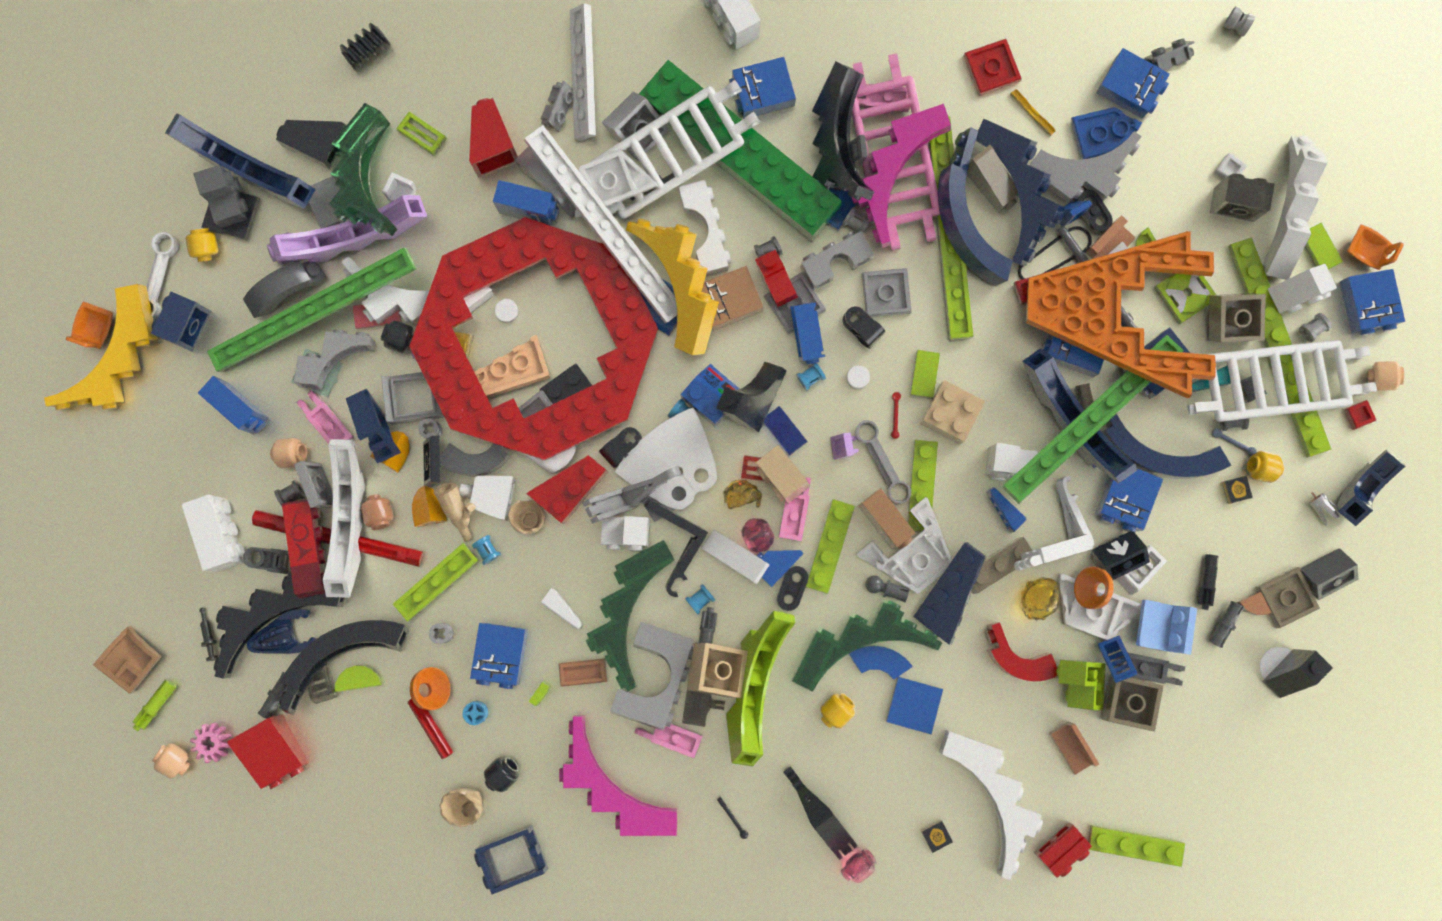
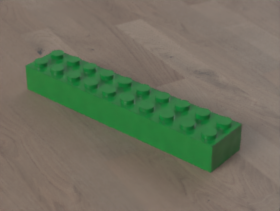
M667 60L641 90L639 95L645 97L657 114L662 116L704 88L671 61ZM707 97L696 104L721 148L732 142V137L709 98ZM724 105L734 124L742 121L741 118ZM687 110L679 115L677 118L693 145L707 156L714 153L690 111ZM753 128L746 130L741 134L744 144L715 163L810 241H813L841 208L842 201Z

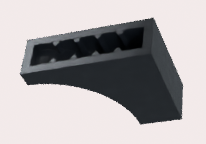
M764 362L756 377L745 387L738 390L725 387L716 409L740 426L759 432L787 370L783 367Z

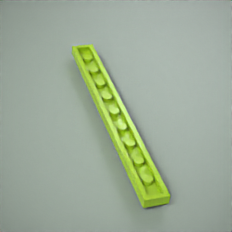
M952 129L929 141L930 157L937 190L941 170L949 166L950 159L954 154ZM938 215L937 225L949 340L973 338L966 264L951 245L944 230L941 217Z
M1252 237L1230 244L1228 248L1245 293L1266 294L1265 340H1263L1265 347L1292 345L1281 313L1278 312L1268 291L1270 284ZM1291 354L1279 355L1288 405L1298 404L1300 401ZM1307 385L1309 401L1314 402ZM1317 411L1291 413L1306 457L1332 450Z

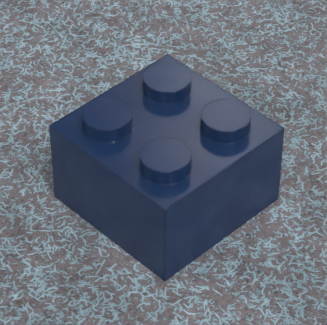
M170 291L169 296H166L162 302V310L159 317H156L153 321L151 334L193 352L211 314V310L193 300Z

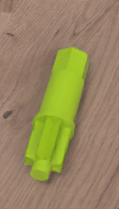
M166 679L163 681L132 721L135 724L133 726L134 730L139 731L141 728L144 730L151 720L157 716V712L176 689L175 684Z

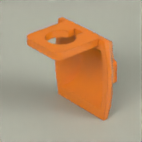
M1360 224L1347 251L1365 265L1380 270L1381 267L1392 264L1397 260L1404 243L1392 244L1377 231ZM1395 250L1394 254L1388 259L1387 256Z
M83 301L75 316L71 336H66L65 340L84 347L101 349L110 331L113 312Z

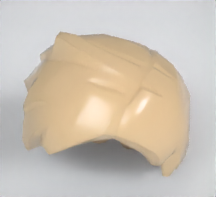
M459 788L448 792L442 797L439 804L440 814L443 819L457 827H466L476 823L483 811L480 793L477 790Z

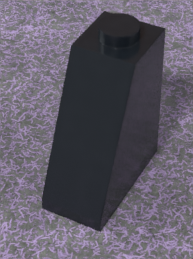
M286 120L284 125L279 127L276 140L281 146L330 170L350 130L345 123L337 121Z
M1293 649L1262 682L1278 698H1282L1317 685L1333 667L1315 650Z

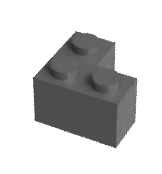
M221 165L193 173L199 194L208 201L214 223L223 228L247 220L245 212L248 211L245 200L240 197L239 191L242 188L237 177L234 178L231 172L226 171Z

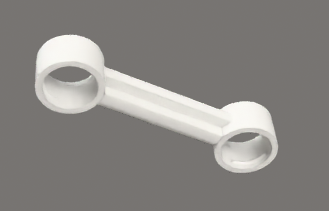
M166 232L157 233L151 242L152 248L156 253L146 288L149 302L154 306L152 313L153 321L156 317H159L161 312V306L157 301L169 257L174 256L179 249L178 240ZM167 237L171 238L172 245L170 249L166 252H161L159 249L161 240Z

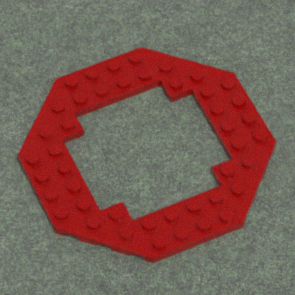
M524 217L442 255L409 347L451 430L545 461L628 420L658 327L637 286L603 243ZM546 260L555 279L577 270L616 349L597 358V362L606 379L523 418L514 398L492 408L453 328L473 319L464 300L465 297Z

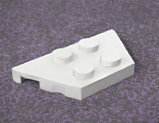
M622 150L579 167V173L606 207L658 187L657 183ZM575 210L576 218L582 217L578 210Z
M1059 573L1063 622L1067 626L1103 640H1109L1115 637L1121 628H1124L1131 622L1130 620L1138 612H1141L1142 604L1114 593L1111 600L1100 609L1084 608L1075 598L1074 584L1076 579ZM1097 587L1098 595L1102 596L1105 590Z

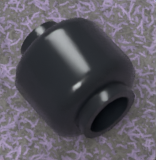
M396 320L390 324L386 323L381 335L384 347L401 354L405 353L410 348L414 333L413 327Z
M509 757L496 758L484 771L487 788L497 792L507 791L519 777V767L516 762Z

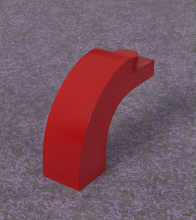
M1000 622L987 625L989 629L986 631L988 640L991 644L995 645L994 648L988 649L987 652L992 661L1003 672L1017 679L1033 682L1046 681L1057 677V666L1052 653H1044L1033 658L1023 659L1017 656L1009 647Z

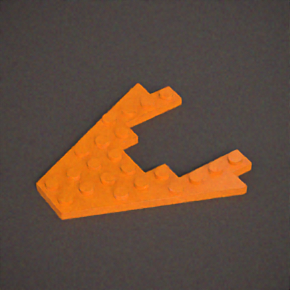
M1190 231L1028 279L1027 324L1185 398H1190L1192 395V379L1214 380L1216 377L1215 355L1144 349V328L1121 326V290L1143 291L1145 287V271L1199 276L1213 275L1214 252L1191 250Z

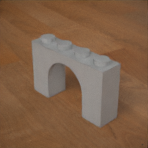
M641 622L633 647L663 658L670 668V683L661 694L654 697H642L618 689L610 713L664 731L665 726L670 727L674 713L670 711L673 703L678 704L682 692L678 690L680 681L685 682L689 669L685 668L688 659L692 660L694 639Z

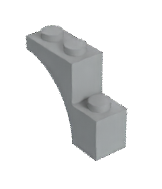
M343 330L325 332L321 358L319 355L311 353L306 354V356H298L294 383L299 388L322 390L329 372L338 362L358 352L374 351L376 342L369 334L364 332H356L355 335L347 334Z

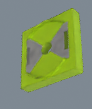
M1173 274L1154 287L1179 324L1209 306V295H1216L1205 277L1199 275ZM1189 289L1191 295L1185 296L1183 290ZM1170 295L1175 301V303L1178 305V307H1176V305L1173 303V301L1169 297Z

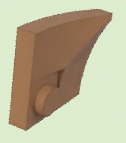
M128 626L108 646L93 666L131 694L162 656L151 648L131 626Z

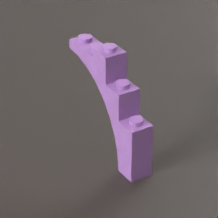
M402 195L393 202L371 213L344 223L312 231L273 235L269 239L276 260L308 259L309 262H328L342 251L363 250L377 239H395L426 218L427 214L420 195Z

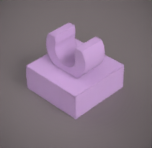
M842 433L830 437L834 460L850 457L859 452L858 449H853L852 441L857 440V437L851 436V433Z

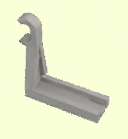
M675 466L652 479L589 498L582 502L584 507L593 505L585 509L589 517L597 515L590 519L593 524L634 509L661 485L681 475L678 466Z

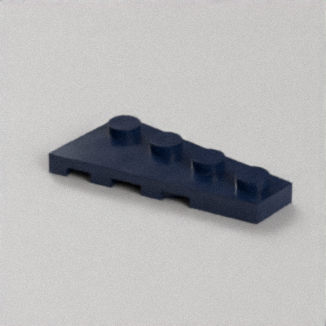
M964 542L913 616L948 645H952L954 642L956 630L960 626L964 609L971 597L970 593L973 585L976 584L986 557L968 542Z

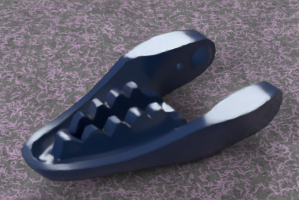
M296 609L282 614L254 634L247 641V649L253 653L263 654L300 653L316 638L311 637L308 641L300 643L295 637L293 623L295 619L300 617L308 618L311 611Z

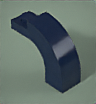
M1386 449L1371 464L1368 462L1348 484L1338 501L1337 511L1354 526H1357L1373 511L1372 503L1380 490L1406 467L1405 464Z

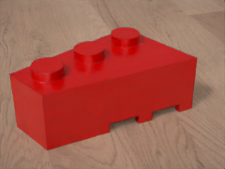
M588 455L526 494L560 523L565 524L606 476L608 471Z

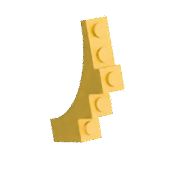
M638 219L637 222L628 221L626 231L639 237L655 252L671 280L677 305V334L674 347L690 355L705 354L719 302L711 299L710 294L701 292L708 268L701 266L700 261L691 258L697 234L688 231L689 227L676 224L675 227L665 228L662 226L653 227L650 225V221Z
M134 284L115 288L117 312L115 327L109 346L102 359L85 378L74 386L58 394L44 397L46 407H55L56 410L70 408L72 403H78V406L92 404L94 407H102V410L117 408L116 404L124 402L120 379L133 377V372L141 371L136 347L148 346L150 341L158 340L157 336L151 334L153 317L146 286Z

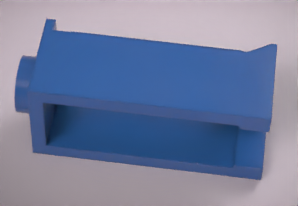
M816 302L790 306L798 357L800 361H806V364L820 362L819 358L825 357V354H821L824 349L817 310H814Z

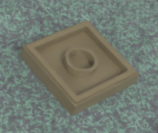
M1299 567L1292 568L1255 587L1257 592L1262 593L1272 612L1269 615L1276 628H1281L1320 609Z

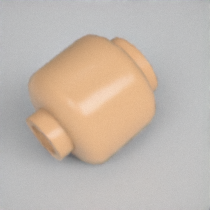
M1377 361L1373 364L1372 369H1368L1367 381L1368 383L1375 382L1378 391L1397 390L1399 385L1404 383V368L1400 367L1396 361Z
M297 438L279 439L273 444L270 450V457L279 468H295L294 464L306 460L307 448Z
M173 743L167 746L162 745L152 760L154 762V770L170 779L175 778L177 774L183 775L190 765L187 762L189 754Z

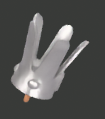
M1313 492L1311 493L1314 499L1309 504L1317 512L1325 526H1327L1328 522L1321 507L1334 518H1339V514L1330 504L1336 508L1337 506L1329 501L1325 493L1318 496Z

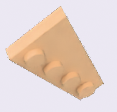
M537 334L523 345L519 344L514 347L511 352L503 357L499 356L494 359L493 363L474 371L487 398L550 378Z

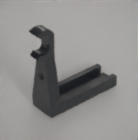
M648 498L644 504L647 510L695 535V537H690L665 585L669 595L678 597L677 592L671 590V586L678 577L682 578L683 581L688 580L684 572L708 532L704 528Z
M790 766L783 773L796 789L811 825L839 860L842 859L843 856L839 850L846 856L852 851L848 845L849 842L854 849L858 845L830 808L803 784Z

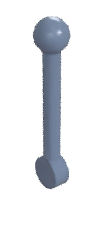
M1216 428L1212 431L1213 437H1220L1247 451L1251 456L1256 453L1254 447H1248L1226 436L1220 429Z

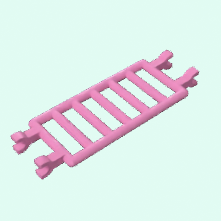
M897 53L888 55L893 80L866 86L865 77H863L854 102L852 119L856 137L864 135L866 139L867 158L862 163L865 178L874 175L869 162L873 158L872 153L868 151L867 140L888 136V130L892 129V127L887 126L864 132L862 119L910 107L912 114L921 111L914 79L912 76L902 77ZM862 62L854 63L853 69L864 75ZM906 86L909 99L863 110L859 108L857 97ZM928 143L917 150L920 151L922 164L903 168L896 178L900 179L925 173L927 186L890 194L888 204L929 195L932 208L887 218L892 250L901 249L896 225L923 219L927 242L936 241L932 217L940 215L938 190Z

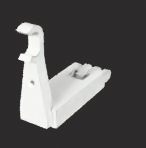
M1063 477L1056 483L1062 502L1068 539L1070 540L1021 554L1022 560L1014 563V568L1017 571L1093 549L1095 544L1092 535L1075 502L1078 496L1076 494L1070 495L1066 482L1071 481L1072 477Z

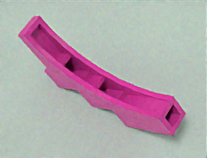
M944 103L891 121L892 129L888 131L892 143L896 142V144L872 152L873 159L869 160L872 172H877L878 174L863 179L865 184L874 191L871 200L863 197L857 200L852 197L853 202H858L860 208L869 206L865 210L869 222L874 221L876 229L872 230L876 243L881 242L882 248L891 245L887 227V209L890 193L898 174L919 148L935 137L951 131V123Z
M574 715L573 720H569V735H573V744H569V758H573V762H565L563 768L559 769V782H563V788H592V791L587 793V806H591V812H620V815H616L615 828L620 830V836H677V808L658 807L642 802L615 785L600 768L591 751L586 734L585 716Z

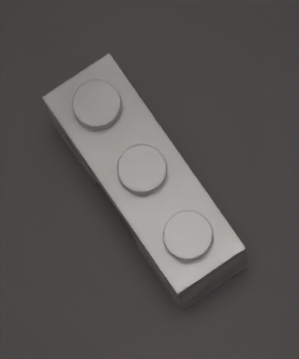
M854 231L850 232L842 238L843 241L837 244L832 242L823 247V251L819 254L811 253L803 258L800 268L814 290L833 281L834 274L830 268V263L833 260L844 259L849 263L851 269L854 270L873 259L874 253L862 231L856 234Z

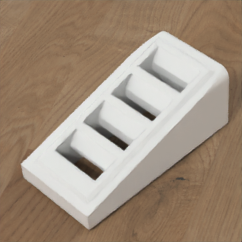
M1151 545L1147 547L1148 554L1156 565L1154 566L1151 562L1144 565L1149 572L1143 567L1136 569L1143 577L1142 579L1134 571L1116 579L1131 595L1139 592L1167 562Z
M551 588L541 601V604L576 629H581L583 624L557 590Z

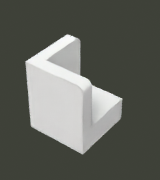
M391 172L382 193L389 201L393 202L402 195H415L417 187L411 180Z

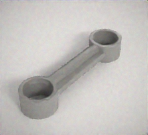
M864 420L856 427L855 437H857L860 443L867 446L888 486L887 497L893 504H903L910 499L911 488L906 482L900 481L877 438L879 434L878 426L873 421ZM862 425H870L875 430V436L871 440L866 441L860 437L859 428ZM900 484L906 488L907 495L904 500L897 501L891 496V489L894 485Z

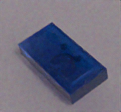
M780 406L766 416L764 425L789 456L808 442Z

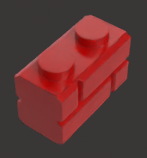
M1068 822L1035 852V855L1056 878L1059 876L1064 877L1071 872L1072 864L1077 860H1084L1090 854L1088 850L1092 845L1073 824Z

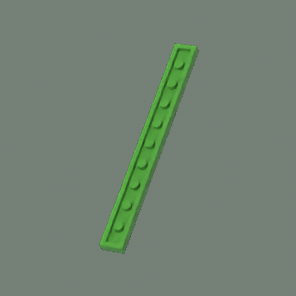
M402 248L207 351L215 370L222 372L416 270L415 264L407 248Z
M1168 335L1151 349L1171 352L1184 351ZM1127 371L1006 482L1002 488L1020 504L1151 381Z

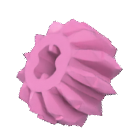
M216 722L211 725L208 723L203 724L202 730L196 729L194 731L197 737L191 738L190 742L195 743L196 747H192L190 751H198L196 759L199 760L204 757L205 763H210L212 759L218 762L221 760V756L225 757L229 754L226 748H230L227 739L232 735L224 734L226 727L221 726L219 728ZM209 739L211 740V742H214V746H212L211 743H208Z

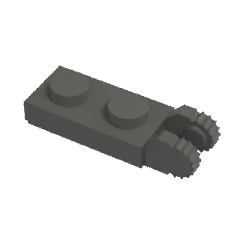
M1128 653L1137 671V675L1132 676L1133 678L1182 686V680L1173 677L1168 678L1167 672L1168 668L1178 672H1185L1186 666ZM1127 662L1121 663L1119 666L1127 664ZM1124 669L1122 671L1117 672V674H1120L1130 669Z

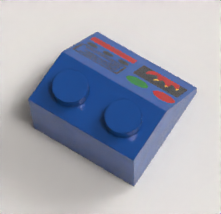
M709 364L691 381L680 396L689 406L696 409V412L716 427L726 416L716 409L725 387L732 390L740 388L712 364Z

